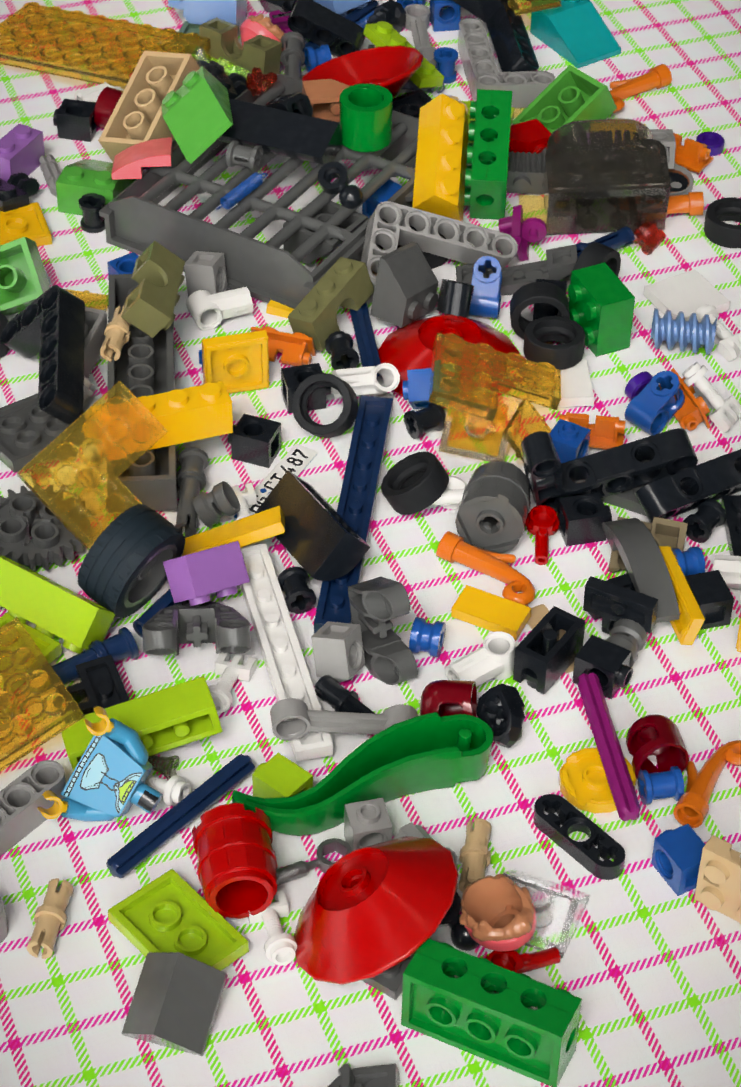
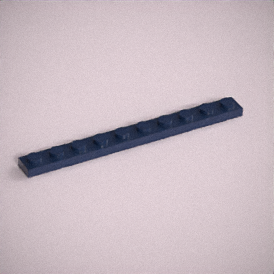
M361 395L337 513L367 543L393 410V398ZM365 555L348 574L335 580L322 581L314 619V633L327 621L352 623L348 586L360 583Z

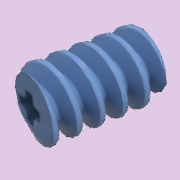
M654 308L650 340L653 339L655 349H659L663 341H666L668 350H672L675 343L678 342L681 352L686 350L688 344H691L693 353H697L701 345H704L706 355H710L714 346L717 317L714 323L711 324L709 315L705 314L699 323L696 313H692L688 321H685L683 311H679L674 320L671 310H666L663 318H660L658 309Z

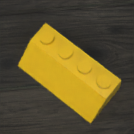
M443 93L420 108L412 208L463 221L469 125L465 105Z
M223 381L175 389L150 396H140L135 399L115 403H106L90 407L84 413V419L101 460L233 433L232 400Z

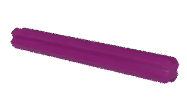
M593 672L589 674L583 673L579 676L578 688L618 815L623 821L636 820L640 816L641 808L599 678Z

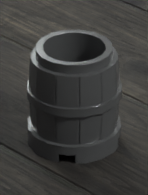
M491 461L481 465L474 471L464 488L455 521L459 536L464 538V542L497 553H504L518 544L524 532L531 504L529 480L522 470L509 462Z

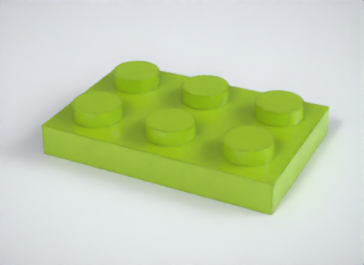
M170 869L108 909V920L145 957L147 953L180 952L221 971L249 952V941L218 912H215L207 904L206 900L173 869Z

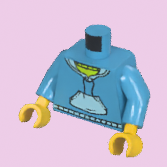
M94 707L95 714L102 719L98 723H91L84 719L88 731L94 736L61 792V795L66 798L61 801L55 792L47 790L42 794L45 799L54 800L51 808L37 807L40 813L47 819H54L61 815L64 818L85 822L111 821L115 817L127 814L132 804L151 814L162 798V793L145 784L153 766L148 761L149 754L138 732L114 718L109 719L103 707Z

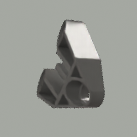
M384 577L348 586L352 624H360L365 666L370 674L388 685H396L417 678L418 669L412 651L402 642L401 638L392 630L393 624L390 619L410 613V601L405 587L400 582Z
M189 600L159 610L142 626L143 653L148 656L179 655L180 644L193 643L194 647H201V643H216V654L221 652L246 653L251 649L250 622L233 607L213 601L195 606H190Z

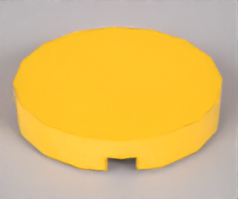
M584 748L568 756L566 763L561 766L559 772L560 792L565 799L578 809L591 813H610L617 810L598 748ZM625 758L626 765L635 789V772L633 770L632 765Z

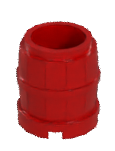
M242 803L219 805L206 811L200 817L201 824L197 828L194 826L192 830L195 854L198 858V877L207 904L220 915L237 919L249 917V914L254 916L263 912L271 904L277 892L276 870L278 867L276 854L272 848L273 837L270 819L263 810L255 807L256 812L245 810Z

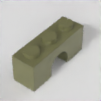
M217 17L200 25L198 56L208 59L209 62L215 61L228 67L232 72L248 75L255 81L280 73L281 42L263 35H257L243 42L242 47L238 40L237 25Z
M154 240L136 259L132 279L138 282L139 285L126 297L121 317L152 338L161 329L167 330L176 316L173 311L180 299L178 290L185 278L182 275L185 261Z
M340 257L288 315L293 333L299 332L313 338L315 350L323 352L325 341L329 335L340 331L337 323L339 306L358 311L373 294L374 287L365 262Z

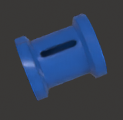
M449 47L436 49L433 57L436 60V69L444 76L443 83L450 84L455 82L457 78L455 61L458 59V52Z
M671 766L669 771L655 773L640 770L638 773V790L642 803L649 805L652 803V800L674 798L676 801H679L680 797L684 794V780L681 769L678 766Z

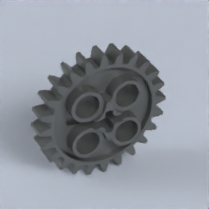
M35 484L31 491H28L23 485L20 488V493L16 494L9 489L7 490V498L0 496V555H4L22 565L29 566V569L35 571L37 565H42L47 571L49 570V563L54 562L61 567L63 566L62 558L73 561L75 559L74 551L83 552V544L90 542L89 534L92 533L90 511L85 509L84 501L77 502V495L75 493L66 497L65 488L55 493L53 492V485H49L44 491L40 490L39 484Z

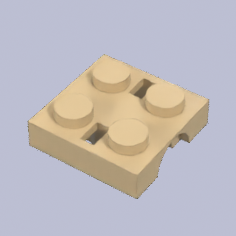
M712 835L702 850L694 900L741 924V853L733 850L732 844Z

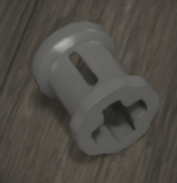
M232 140L227 148L226 164L229 167H235V165L247 167L256 173L261 168L264 149L259 145L250 147L241 145L237 140Z

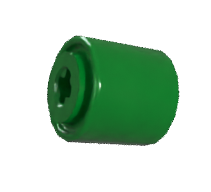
M370 83L352 85L341 92L340 130L342 144L345 147L357 152H375L384 149L392 141L393 99L388 89Z

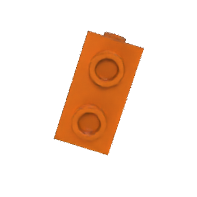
M674 133L676 140V164L685 167L689 171L700 173L713 161V157L710 156L711 149L707 148L706 144L687 138L684 141V146H682V136Z
M251 327V332L266 330L268 335L269 361L275 362L277 353L282 352L280 359L282 364L301 366L311 364L312 356H316L313 338L303 333L295 332L289 334L279 332L271 327Z
M671 369L678 376L679 388L683 391L685 397L682 408L673 416L683 429L694 430L701 422L709 429L710 424L706 414L710 413L706 402L701 396L695 398L693 395L696 393L692 385L687 386L684 383L685 378L681 379L675 369Z
M566 412V415L559 414V420L562 419L591 429L589 447L607 450L623 445L626 421L619 420V417L596 415L595 424H589V415L570 412Z

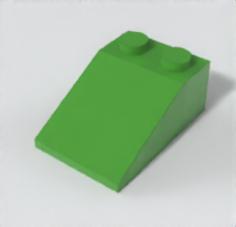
M569 65L512 121V124L537 118L554 136L553 142H559L576 125L581 126L585 133L589 131L590 126L601 125L617 107L606 85Z
M203 66L196 72L191 71L184 78L183 85L176 92H169L164 97L161 105L162 117L190 164L233 125L227 88Z
M84 159L67 165L56 181L58 212L83 216V212L79 207V199L83 195L89 193L102 195L107 205L137 179L112 180L113 163Z
M27 237L0 245V313L7 316L21 312L50 288L36 242Z

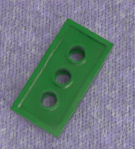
M477 89V101H471L470 119H475V121H470L468 141H474V143H468L466 164L472 165H467L465 173V187L471 188H465L464 206H470L469 218L494 220L505 218L512 91Z
M428 939L417 949L403 973L401 1025L551 1087H557L576 1050L582 999L573 996L564 989H556L533 980L526 974L515 973L495 965L488 959L477 958L457 950L447 943Z

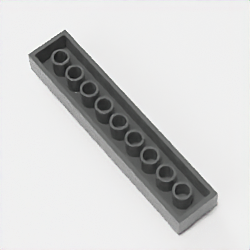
M132 274L109 275L108 323L112 321L115 309L120 306L122 311L126 297L139 285L138 282L132 279ZM174 321L167 330L161 329L153 338L131 324L129 328L131 335L128 342L122 347L120 358L115 361L113 355L112 361H108L107 403H115L135 399L140 396H150L175 390ZM176 445L107 459L106 483L109 513L125 512V510L137 504H144L155 511L178 510Z

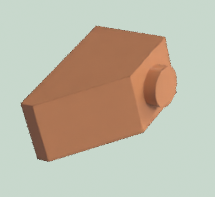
M333 79L302 81V93L308 96L313 108L312 117L340 122V94L349 85Z

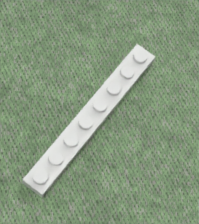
M264 543L242 547L241 552L250 582L241 584L240 587L276 700L278 702L287 698H296L304 701L308 710L322 711L267 545ZM288 718L283 721H292L298 718ZM309 731L304 737L290 741L296 762L333 755V743L329 732Z

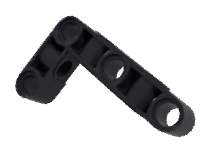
M680 428L668 430L562 464L549 433L543 431L534 432L525 437L521 443L524 471L529 480V486L536 506L546 505L553 508L556 512H558L559 498L598 492L601 498H605L647 485L658 479L692 468L698 463L686 430ZM643 460H650L649 462L645 463L641 462ZM578 480H585L584 482L576 483Z
M741 449L658 479L640 488L635 495L650 523H652L653 517L670 519L698 508L699 504L707 499L717 501L722 499V495H732L740 492Z

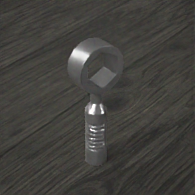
M336 838L321 842L317 848L316 860L310 862L298 861L277 869V886L304 877L311 869L317 867L321 872L326 873L334 863L323 856L335 851L345 856L352 852L351 846L346 841Z

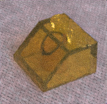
M453 386L439 451L487 462L505 461L516 436L522 403L513 398Z

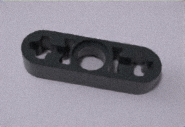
M547 794L537 799L534 807L533 821L540 831L595 877L603 880H612L622 874L625 850L617 841L563 797ZM580 831L587 834L589 839L577 842L568 835L572 832Z

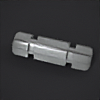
M42 155L39 158L41 171L51 194L57 196L56 181L61 172L53 155Z

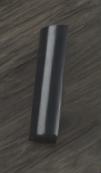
M235 99L229 100L233 125L217 139V141L225 143L237 140L241 145L250 147L259 145L262 146L265 152L322 165L333 162L342 145L341 130L338 122Z
M288 470L255 512L256 514L281 506L285 519V532L275 537L305 571L316 580L331 581L343 577L355 568L370 549V546L312 485Z

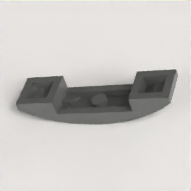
M576 244L546 250L547 260L501 268V295H512L522 286L536 282V279L561 280L570 275L578 259ZM475 263L456 266V281L471 284ZM487 269L483 273L484 278H489L490 274L493 273L492 270L488 271Z
M637 518L603 522L602 529L612 551H619L635 591L658 599L656 623L678 620L680 612L672 580L662 553L648 528Z

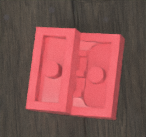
M172 137L141 142L115 155L112 180L142 179L143 167L171 166L173 153Z

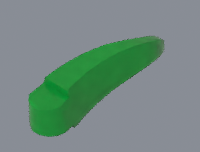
M437 712L413 717L394 724L367 739L344 758L330 774L310 789L292 797L281 798L254 797L234 790L232 793V803L244 804L245 810L256 812L255 807L263 810L270 819L272 831L294 836L318 834L344 823V804L383 798L384 803L414 793L452 788L456 783L479 780L487 770L493 743V731L480 718L467 714L440 717Z

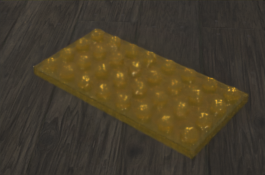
M36 2L24 4L21 9L9 15L7 19L0 23V64L96 84L107 82L111 86H120L121 89H125L144 51L192 54L196 61L211 48L210 38L199 36L197 33L176 32L172 28L161 29L152 27L150 24L130 23L125 19L114 20L106 18L104 15L93 16L84 14L82 11L62 10L57 6H41Z

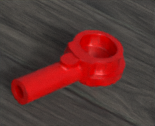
M546 505L533 507L528 513L525 524L526 529L535 535L534 560L538 565L548 563L549 536L554 535L558 531L560 523L556 511Z
M556 947L520 955L515 950H494L485 959L515 973H524L560 963V953Z

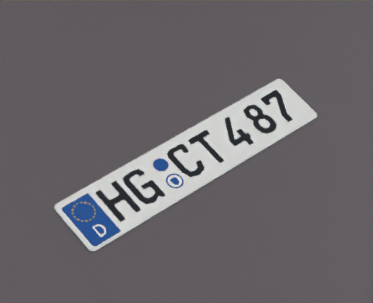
M295 444L255 488L257 504L248 506L250 512L255 514L287 470L298 476L318 452ZM234 514L230 518L236 520L238 516Z

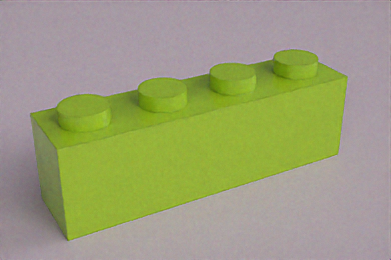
M0 555V606L8 610L7 614L25 624L27 621L32 622L36 625L34 629L54 639L55 635L64 639L62 646L78 654L82 653L84 649L88 650L92 641L99 640L101 642L104 640L116 615L114 612L4 555Z
M204 676L105 708L109 719L114 718L138 732L149 756L223 732ZM95 712L59 723L73 771L94 736L88 731L84 719L91 723H98L102 719Z

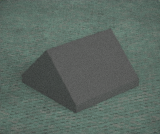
M180 952L147 953L121 1034L203 1057L228 976L227 973Z

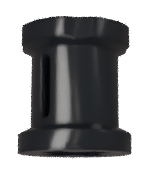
M89 193L79 199V207L83 212V218L80 221L81 229L87 233H99L105 230V219L99 216V211L106 205L105 198L102 195Z
M344 331L330 334L325 341V348L332 355L331 365L334 370L356 368L359 364V356L352 349L353 339L350 334Z
M434 401L422 410L405 412L404 423L409 435L413 439H418L422 437L423 433L434 429L441 431L447 427V417L441 404Z
M707 499L702 501L698 506V511L687 516L683 521L688 523L686 535L695 542H706L711 537L712 530L726 522L727 513L716 500Z
M297 566L289 567L279 574L278 581L281 590L285 592V602L288 611L301 614L311 610L313 605L316 604V595L308 587L309 575L305 569Z

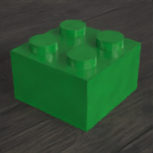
M605 262L571 271V282L568 286L570 320L577 322L583 327L585 333L584 345L588 346L596 357L629 348L635 303L634 295Z

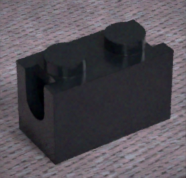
M554 606L515 648L513 680L521 683L526 679L527 684L531 688L545 694L574 662L575 656L583 647L585 620ZM560 630H565L566 633L559 640Z

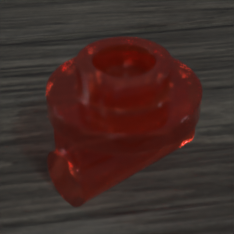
M254 67L252 72L247 75V89L251 90L253 96H259L261 91L266 92L270 89L278 77L274 72L262 74L260 67Z
M645 221L633 232L636 236L633 241L634 244H639L642 252L646 255H650L666 238L665 233L657 228L658 224L655 221L651 224Z

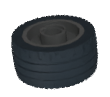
M144 504L134 505L112 521L93 543L79 569L78 585L90 598L102 607L114 612L118 618L130 616L151 600L168 580L163 561L181 557L185 546V537L172 523L155 510Z

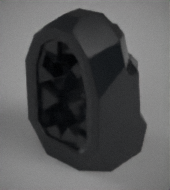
M389 0L375 8L374 13L368 18L367 24L385 21L390 23L400 33L406 24V11L401 3Z
M302 92L287 94L265 104L266 107L311 117L313 114L310 100Z
M502 683L490 688L478 699L477 716L492 729L493 741L500 746L510 748L522 737V723L525 719L523 710L525 705L517 688Z

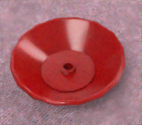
M380 46L358 50L335 57L316 66L305 74L301 80L333 79L349 86L371 83L388 89L393 99L420 68L424 56L416 48L405 46Z
M439 315L413 321L390 333L378 350L381 364L390 363L398 370L400 382L393 391L402 397V383L404 380H408L407 370L447 367L451 375L452 406L443 407V409H466L492 402L512 388L521 372L520 353L507 335L486 323L455 315Z
M403 836L354 850L338 859L326 871L299 915L294 934L297 944L295 953L298 966L316 981L343 985L376 977L409 958L436 932L453 904L459 875L451 851L432 838Z

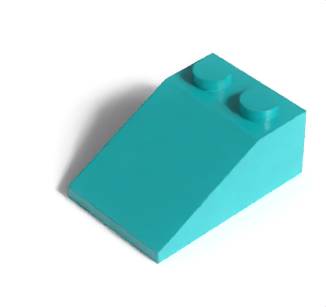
M543 0L532 4L530 33L577 69L621 54L619 44L590 0Z

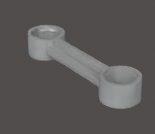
M422 4L408 5L404 8L406 11V24L404 28L412 32L415 48L436 68V60L433 57L436 48L430 45L427 31L430 26V9Z
M296 698L280 700L270 710L273 734L277 738L286 741L300 739L309 731L376 735L394 724L418 716L415 708L404 704L391 706L382 714L308 710L306 703ZM288 718H298L292 721H283Z

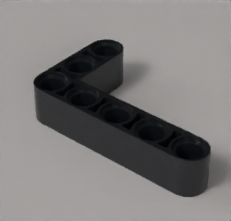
M452 0L486 23L502 72L537 71L539 69V64L519 8L512 0Z
M54 285L5 325L0 341L3 345L26 358H32L39 353L38 407L58 420L71 424L81 414L84 401L85 303L58 285Z

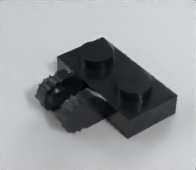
M198 60L197 62L200 68L203 66L227 88L229 100L237 98L250 87L244 76L236 72L227 75L225 68L215 61L208 63Z
M22 172L12 174L7 182L0 178V211L7 212L29 205V197L39 192L40 184L37 182V179L29 178L27 174Z
M590 576L585 585L583 610L602 617V632L610 634L612 627L619 619L633 620L639 623L647 633L652 632L656 624L658 599Z
M111 654L75 665L80 683L60 689L54 697L60 707L75 705L64 710L63 715H61L64 722L93 713V708L96 706H101L105 709L129 701ZM86 697L87 701L80 703Z

